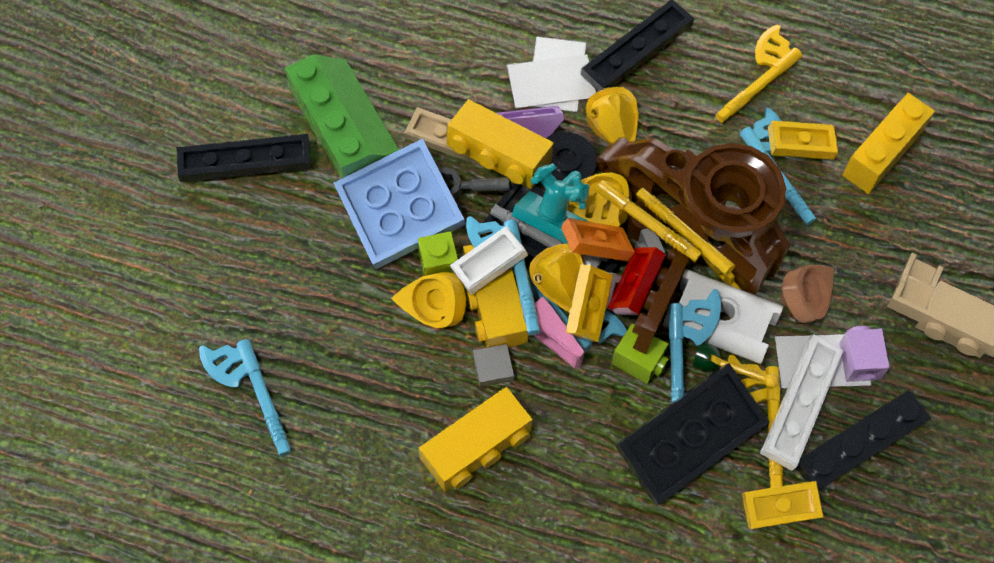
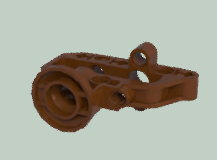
M620 137L595 159L601 173L612 172L624 177L630 187L632 201L672 231L675 230L649 210L637 198L636 194L641 188H644L652 196L668 194L678 201L679 204L677 206L667 208L673 211L674 215L707 243H710L709 240H717L722 244V246L711 245L735 264L731 272L734 274V281L740 289L756 295L760 291L766 276L774 277L778 273L790 247L777 221L785 202L786 184L780 168L767 154L752 146L726 143L712 146L696 156L689 149L686 150V153L682 150L672 149L655 138L628 141ZM727 200L736 203L740 209H731L724 205ZM629 215L627 232L632 239L638 241L641 230L647 227ZM700 256L699 259H701L707 266H709V265L705 262V260L703 259V257Z

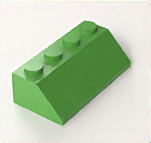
M312 55L285 67L289 89L340 179L399 150L345 59Z

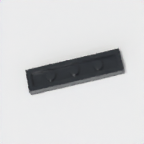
M668 1L581 68V76L597 91L614 87L693 25L694 17L676 1Z
M308 134L176 147L177 175L180 182L312 168Z
M908 390L800 458L796 469L806 482L816 481L818 492H820L926 424L931 417L912 392Z

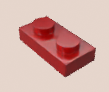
M657 247L634 249L635 252L629 259L609 302L608 309L620 315L639 314L646 303L647 294L654 279L660 272V266L666 255Z

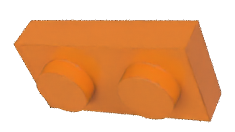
M567 218L561 227L572 253L628 261L635 252L623 227Z

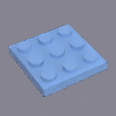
M423 138L334 182L337 192L375 269L418 249V238L452 232L466 225Z

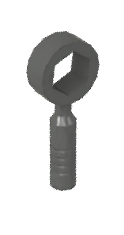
M451 168L439 169L443 179H454L455 185L450 190L454 200L461 196L463 189H470L474 192L511 191L512 184L509 178H473L470 181H462L455 170Z

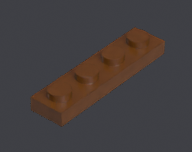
M673 246L665 261L670 267L668 269L662 266L654 284L660 289L658 292L653 289L651 290L643 307L649 312L647 315L640 313L632 331L638 335L633 349L646 354L689 261L687 256L678 252Z

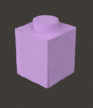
M857 326L847 330L839 343L840 349L844 350L842 362L846 382L881 380L889 369L882 329Z

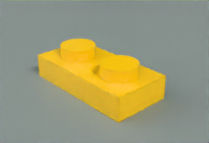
M771 121L768 126L771 155L834 159L838 154L834 125Z
M580 265L565 333L586 341L599 342L613 274L592 265Z
M816 481L742 493L748 529L823 518Z

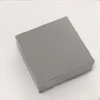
M507 344L473 350L480 387L514 380Z

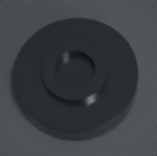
M559 132L546 138L554 142L550 164H554L557 167L551 172L556 180L562 181L572 171L580 172L581 180L595 175L597 166L595 159L597 155L594 147L586 138L571 132Z

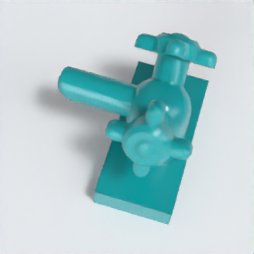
M554 164L539 167L534 173V177L531 178L533 185L539 181L546 188L544 196L541 197L531 191L528 192L515 204L512 216L568 244L561 229L567 218L587 221L567 210L569 202H577L580 209H585L590 186L582 183L581 174L578 171H572L560 181L556 180L551 173L557 167Z

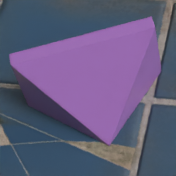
M559 106L497 113L544 138L550 136L564 120L563 112Z

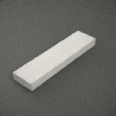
M815 334L808 339L760 454L791 471L797 467L844 350Z

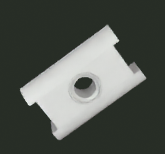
M685 269L679 287L680 290L684 291L679 302L682 304V307L687 306L690 300H706L713 289H718L721 299V312L728 314L731 318L726 321L719 319L715 330L705 342L761 365L769 345L763 343L762 340L768 325L776 326L783 306ZM696 309L695 313L709 316L710 310ZM667 312L663 327L669 329V315ZM691 320L683 321V325L701 330L703 327Z

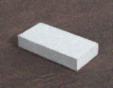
M505 226L455 261L450 267L472 295L528 256V254L509 228Z

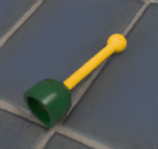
M703 342L697 350L693 368L709 372L715 370L718 366L722 367L730 362L721 359V353L717 347ZM730 363L735 372L762 381L768 388H774L778 384V378L774 374L764 375Z

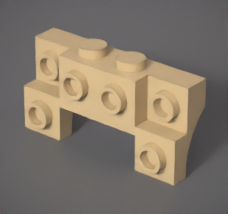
M912 253L906 262L887 307L918 321L915 328L924 331L932 339L943 340L955 346L963 354L981 358L985 353L994 357V305L943 281L937 284L944 267L939 265L937 268H934L915 259L917 255Z

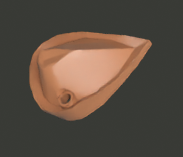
M807 265L789 271L783 278V292L780 295L781 303L790 310L793 317L799 323H810L825 317L831 301L834 268L825 265Z

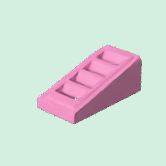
M541 297L535 303L540 333L533 336L573 368L578 369L582 365L584 350L573 335L565 333L567 327L548 301Z

